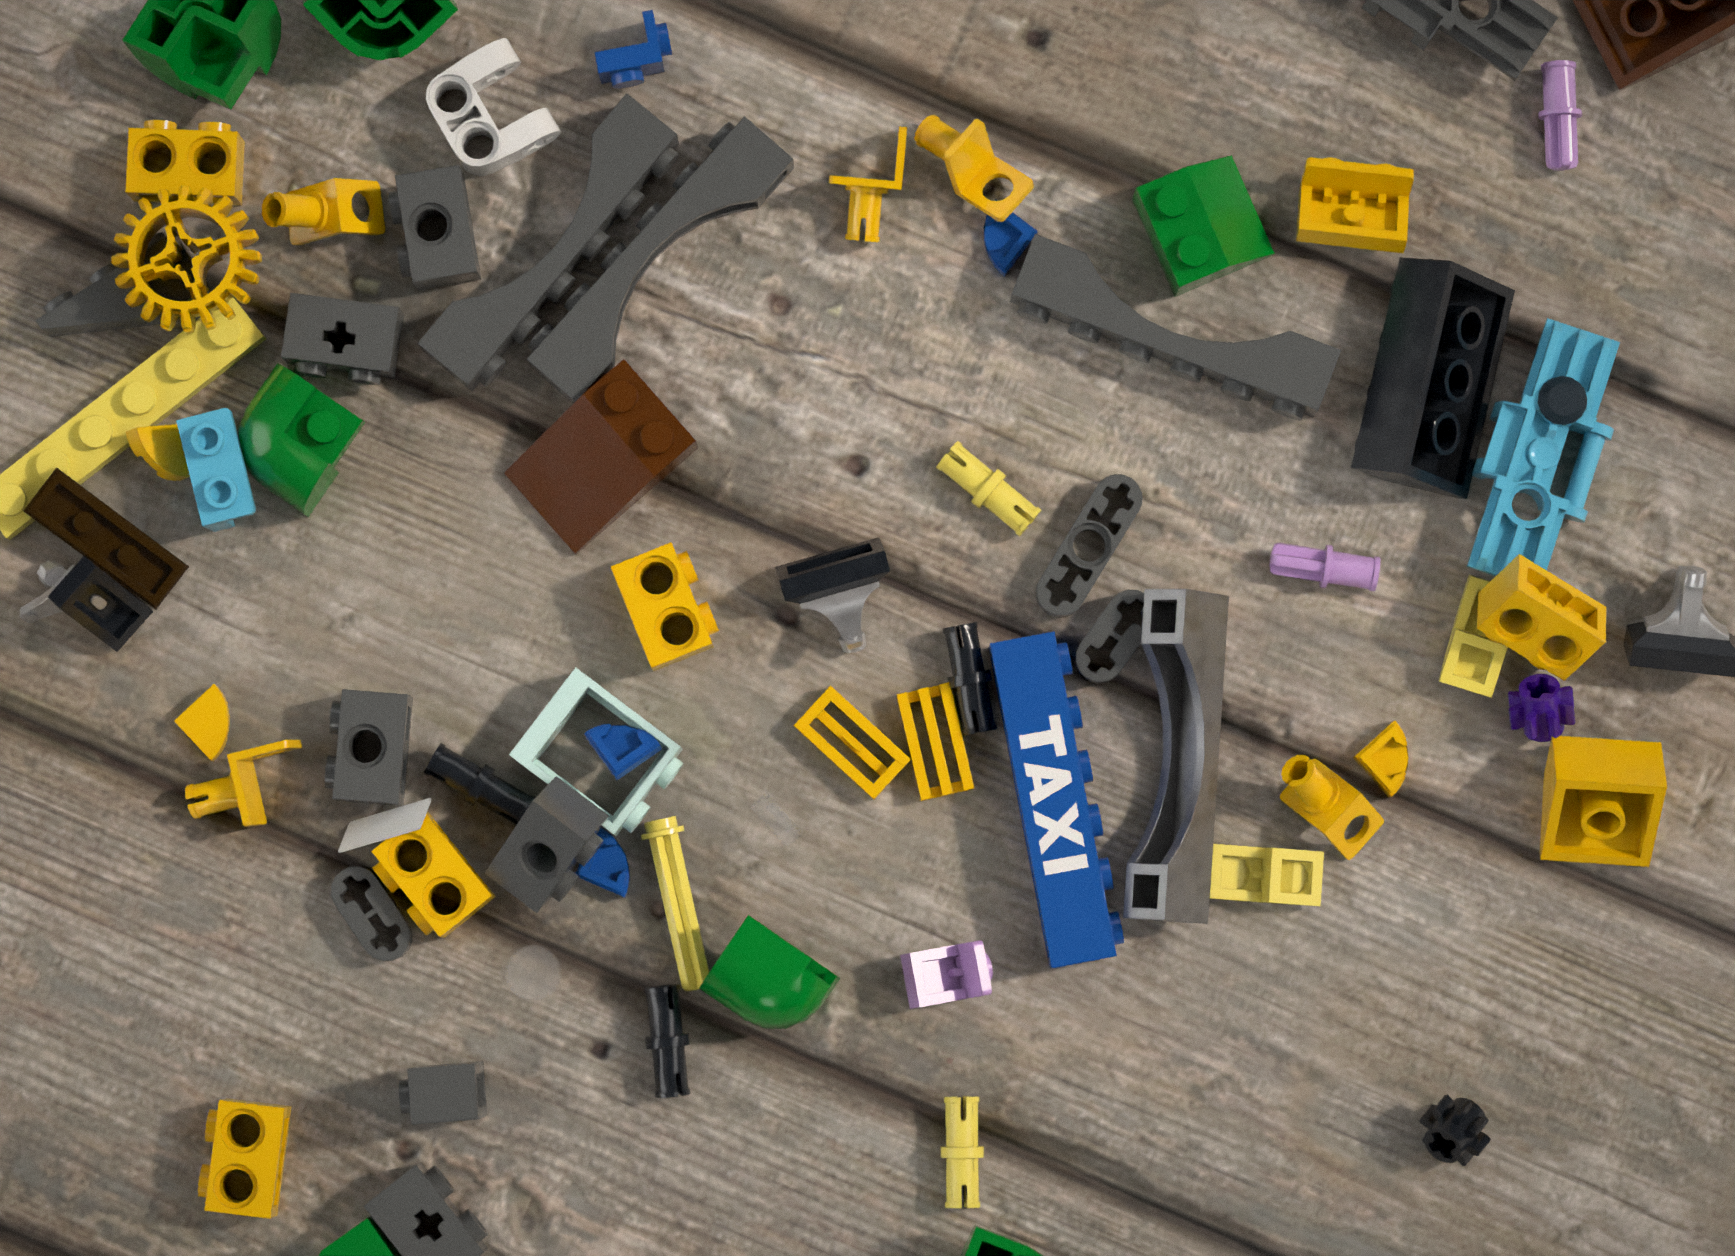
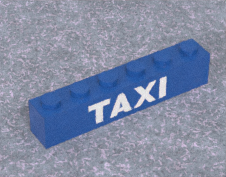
M1055 631L990 643L988 649L1049 968L1117 956L1115 945L1124 944V936L1119 912H1108L1105 891L1114 889L1108 857L1098 859L1094 837L1103 836V826L1098 804L1088 805L1084 783L1093 782V775L1087 749L1077 750L1074 729L1083 728L1077 696L1067 697L1063 676L1073 674L1067 642L1057 644Z

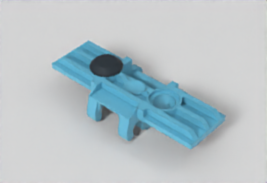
M1546 319L1519 404L1509 401L1495 402L1490 420L1495 421L1496 425L1484 458H1477L1472 472V476L1479 479H1493L1494 483L1467 567L1497 576L1520 554L1547 570L1563 519L1585 523L1588 511L1583 508L1605 440L1611 441L1614 432L1612 427L1596 422V416L1620 342L1555 320ZM1571 430L1584 434L1565 496L1561 498L1552 495L1549 490L1568 431ZM1516 493H1526L1536 501L1538 510L1541 511L1538 518L1526 521L1516 516L1512 508V500Z

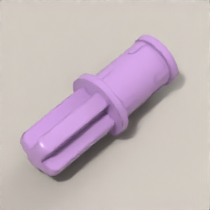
M1569 60L1548 61L1541 64L1544 110L1538 113V118L1544 121L1546 166L1556 171L1570 170L1578 165L1577 119L1582 117V110L1576 108V62Z
M1276 543L1272 548L1269 567L1273 575L1317 581L1321 588H1326L1327 584L1330 583L1364 588L1375 592L1381 559L1375 556L1372 558L1333 551L1332 545H1326L1323 550Z

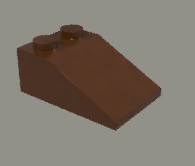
M1573 0L1619 90H1624L1735 36V0Z
M623 359L572 404L504 474L576 555L695 452L698 446L692 435Z

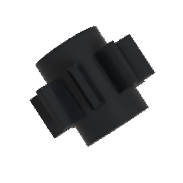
M1448 1094L1444 1095L1437 1105H1431L1419 1121L1429 1129L1422 1139L1426 1149L1434 1158L1444 1163H1454L1458 1160L1462 1166H1466L1474 1155L1479 1156L1491 1141L1487 1134L1481 1132L1488 1123V1118L1478 1104L1467 1098L1452 1100Z

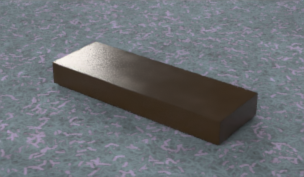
M57 467L23 510L155 610H157L189 568L186 563Z

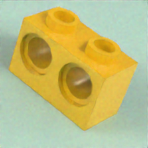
M146 120L144 121V128H128L125 192L134 202H139L140 199L146 198L149 202L161 203L158 198V190L166 188L171 194L173 201H177L180 185L188 184L193 193V201H196L199 191L205 186L213 191L212 204H215L218 199L226 195L233 201V205H242L245 141L238 131H231V125L227 123L200 122L198 123V130L177 129V123L172 121ZM160 148L171 151V162L165 170L157 173L147 171L146 160L152 151ZM213 150L223 151L226 154V162L219 172L209 175L200 171V161L206 153Z
M670 542L610 566L653 672L714 648L709 635L719 632L708 602L696 604L689 585L699 580L687 551L676 554L673 544ZM653 566H664L673 574L672 585L662 594H651L642 585L644 573ZM674 616H684L693 623L691 638L681 645L668 643L662 634L665 622Z
M1518 554L1478 593L1477 629L1482 631L1491 641L1503 644L1527 658L1536 668L1546 670L1565 681L1606 643V606Z
M428 811L419 830L386 839L371 851L379 860L372 867L374 872L392 893L399 888L402 889L413 903L406 910L426 936L435 931L439 937L445 938L496 897ZM417 840L424 845L427 851V860L421 869L415 872H408L399 863V851L405 843ZM444 883L454 884L461 893L459 908L449 915L439 913L432 901L434 891Z
M226 1098L219 1100L218 1110H209L205 1128V1142L213 1143L210 1165L202 1164L198 1181V1197L206 1198L204 1211L267 1219L278 1215L292 1106ZM242 1114L254 1117L260 1126L259 1138L251 1146L239 1143L233 1134L234 1122ZM234 1169L246 1172L252 1180L253 1189L246 1200H236L227 1192L226 1179Z

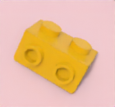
M1332 157L1307 158L1299 187L1296 241L1404 254L1408 235L1409 196L1414 182V170L1395 167L1391 164L1374 165L1348 162Z

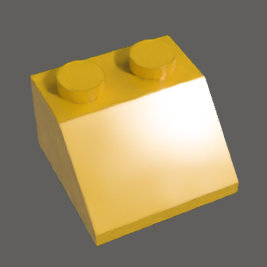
M1551 736L1543 779L1540 860L1649 867L1667 790L1661 742L1571 736L1554 738Z

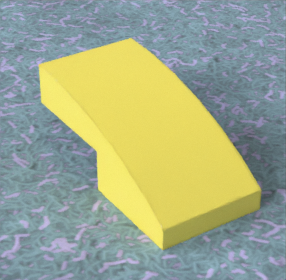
M1469 574L1438 681L1492 698L1508 647L1491 641L1482 631L1477 629L1478 593L1490 581Z
M1213 844L1210 899L1321 906L1324 852Z

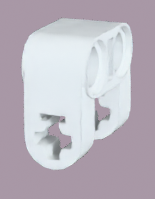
M506 38L493 41L462 58L432 79L426 90V101L429 109L458 161L467 172L478 176L492 174L522 160L551 143L561 133L548 108L533 111L501 130H498L477 93L506 77L520 65L521 61ZM457 89L466 93V103L459 111L451 113L439 108V100L446 91ZM482 135L491 138L494 141L493 149L485 158L473 159L465 154L466 145L473 137Z

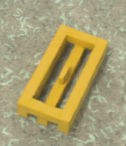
M949 682L896 694L921 801L974 789ZM940 696L961 781L953 783L950 781L931 700ZM919 701L940 786L932 788L929 787L910 703Z
M831 685L794 724V727L873 800L911 760ZM830 702L895 760L888 768L824 710ZM815 718L823 723L880 776L874 784L810 726Z

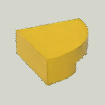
M177 424L136 427L125 432L133 453L137 457L142 456L153 469L158 471L156 474L159 477L171 481H181L190 477Z
M213 684L174 720L213 762L221 754L227 743L230 727L228 702L216 684Z
M1395 720L1353 757L1389 798L1401 787L1408 767L1406 737Z

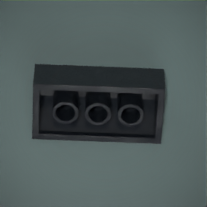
M1399 258L1395 279L1391 287V297L1385 323L1379 339V349L1372 379L1367 390V400L1359 435L1355 442V452L1351 468L1383 481L1458 499H1467L1515 290L1453 261Z

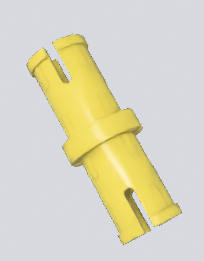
M959 441L950 448V452L946 453L936 466L938 470H942L974 497L971 501L979 509L984 505L1012 528L1019 537L1042 511L1004 481L1006 475L999 469L993 472L965 449Z
M962 1096V1119L961 1097H944L946 1146H941L940 1149L941 1158H946L945 1208H962V1185L964 1189V1207L980 1208L978 1158H984V1146H978L979 1097Z

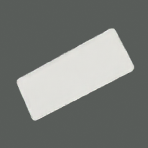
M424 799L351 821L348 824L338 852L342 853L419 830L422 827L432 799Z

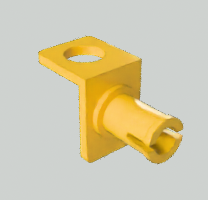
M936 115L927 116L918 126L914 136L915 144L920 148L928 150L945 162L955 194L996 221H1005L1033 190L1034 184L1031 178L994 155L985 124L981 120L975 119L962 134L941 121ZM995 178H1005L1013 184L1011 194L1000 201H991L983 195L985 185Z
M899 126L894 181L829 175L830 184L845 185V190L850 191L846 240H860L861 219L865 218V241L880 242L879 227L882 194H888V189L902 190L907 127Z
M333 178L289 191L286 194L281 192L269 193L262 203V217L265 223L270 227H288L292 245H303L338 234L380 235L385 233L380 184L377 181ZM356 192L363 195L368 202L369 217L366 222L360 221L353 212L352 198Z
M282 740L227 754L231 771L230 776L198 784L192 783L186 786V799L209 797L207 800L187 805L192 817L198 819L205 815L238 807L244 827L267 824L253 760L303 748L301 740Z
M1296 755L1291 757L1283 766L1281 772L1282 780L1288 786L1280 794L1281 801L1323 833L1342 856L1347 860L1353 859L1383 825L1384 819L1361 792L1319 760L1310 759L1306 755ZM1364 815V823L1360 831L1354 837L1345 839L1344 834L1349 823L1354 818Z

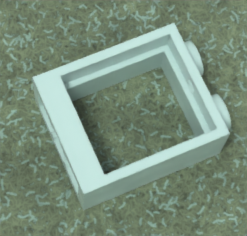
M576 667L509 754L547 784L557 776L609 815L602 826L616 836L623 828L630 833L635 830L651 808L643 801L656 784L665 789L684 764L677 758L683 750L681 746ZM587 695L630 727L639 728L652 735L662 748L661 753L613 816L539 760Z

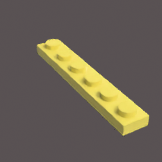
M234 297L227 303L236 314L232 320H228L218 309L212 313L216 321V328L208 330L200 317L196 320V328L193 334H186L182 331L0 474V531L5 538L11 540L35 521L23 510L56 467L81 485L130 447L126 431L136 427L158 425L266 340V337Z

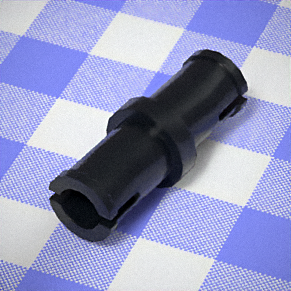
M977 622L943 628L953 674L952 677H948L950 688L955 687L963 736L997 729L987 681L992 680L990 669H984Z
M440 743L429 761L424 774L434 777L467 796L464 801L468 804L475 806L476 803H479L511 821L516 826L536 797L528 795L493 774L495 769L485 764L481 768Z
M680 984L646 987L644 990L647 997L650 1036L645 1038L646 1049H652L656 1087L655 1098L678 1097V1094L680 1096L689 1095L691 1092L688 1086L685 1046L689 1045L690 1041L689 1033H683L679 996Z

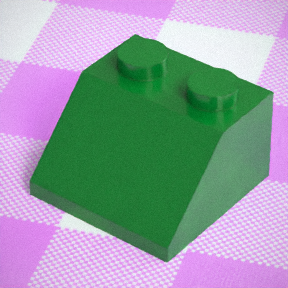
M1232 155L1186 166L1135 189L1132 200L1174 297L1275 254Z

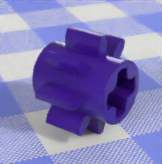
M1531 675L1520 683L1519 691L1508 692L1511 729L1518 730L1523 728L1524 734L1530 740L1537 742L1551 741V736L1557 738L1563 733L1564 725L1575 724L1573 688L1571 686L1560 688L1559 681L1551 675Z

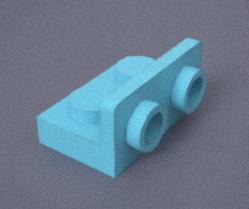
M221 408L176 420L202 526L216 532L235 527L234 519L253 515L256 512V507L232 411L228 408Z

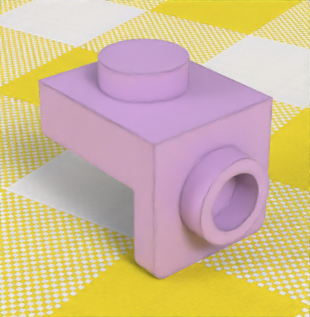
M981 940L900 955L910 1009L980 997L992 993L990 982L993 975L992 963L987 953H985L984 944Z

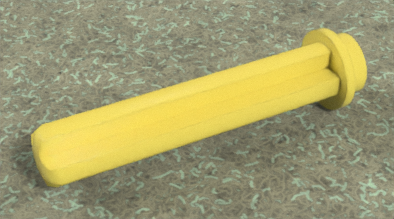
M676 816L644 823L646 834H642L641 838L642 840L649 839L681 986L684 991H694L700 988L709 973L678 835V832L685 831L684 825L678 826Z

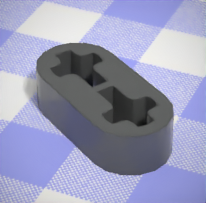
M1128 589L1118 593L1079 644L1075 653V666L1078 673L1085 680L1096 684H1103L1113 680L1141 644L1142 627L1138 624L1133 623L1130 625L1123 636L1116 633L1114 628L1122 618L1121 612L1117 610L1118 605L1122 603L1130 606L1134 601H1137L1144 607L1143 592ZM1143 608L1141 609V612H1140V615H1141L1142 618H1143ZM1110 637L1117 642L1108 657L1114 664L1113 668L1109 671L1101 667L1096 673L1090 671L1087 666L1091 659L1085 654L1086 649L1090 646L1092 649L1098 650L1107 638Z
M348 867L341 870L335 876L331 885V897L365 951L371 957L380 961H394L403 957L409 951L413 942V931L379 877L373 871L364 867ZM353 877L358 882L365 881L366 879L369 881L371 887L366 890L365 895L373 907L372 910L366 913L359 902L353 900L347 903L344 900L343 895L349 890L345 882L348 878ZM377 914L387 927L395 925L400 927L401 933L395 938L398 947L394 951H391L387 946L377 948L374 945L373 940L378 937L379 933L371 919Z

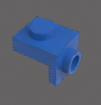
M653 10L642 12L648 42L594 52L601 84L612 82V87L615 89L629 88L644 83V76L665 72L662 56L672 55L667 24H656Z

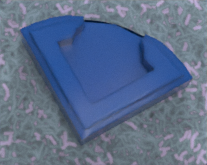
M1013 212L1003 222H998L987 215L984 224L983 236L987 255L994 267L1004 277L1030 245L1034 235L1038 234L1036 229Z
M603 724L584 733L585 738L616 781L662 750L661 745L652 735L639 728L626 725Z
M600 828L597 835L604 842L585 866L579 864L576 874L585 881L626 898L630 882V869L627 857L618 841L610 833Z

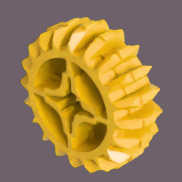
M188 184L180 185L177 201H173L171 194L166 188H161L158 190L160 206L154 208L146 198H142L138 204L146 215L140 221L131 214L124 216L123 221L134 230L132 235L124 233L115 234L114 241L119 246L128 249V253L113 255L111 263L115 267L129 268L128 271L119 274L115 278V283L120 289L134 287L125 298V302L131 308L146 302L140 315L146 322L153 321L162 311L160 326L165 331H171L174 328L178 316L181 317V326L186 334L194 333L196 317L199 316L208 330L215 329L216 321L212 313L219 309L228 320H232L236 314L227 303L233 297L243 304H248L251 299L243 289L239 288L241 283L244 282L250 285H257L259 283L260 277L255 272L245 269V265L261 263L262 254L256 250H244L245 247L259 240L258 234L254 229L239 231L246 225L249 217L243 210L228 216L232 209L233 201L226 195L218 199L212 206L213 191L209 187H202L196 201H193V193ZM196 217L211 221L222 228L226 236L213 240L211 236L203 239L191 238L188 230L184 227L182 218ZM166 225V247L161 253L150 258L151 263L144 265L146 250L151 239ZM180 239L194 254L201 250L199 255L192 258L193 268H191L194 279L180 264L173 268L175 263L182 260L181 250L183 248ZM230 253L229 266L223 280L208 294L207 291L209 289L206 280L208 270L212 265L223 261V255ZM161 278L163 281L169 279L183 280L192 300L174 301L156 294L148 282Z

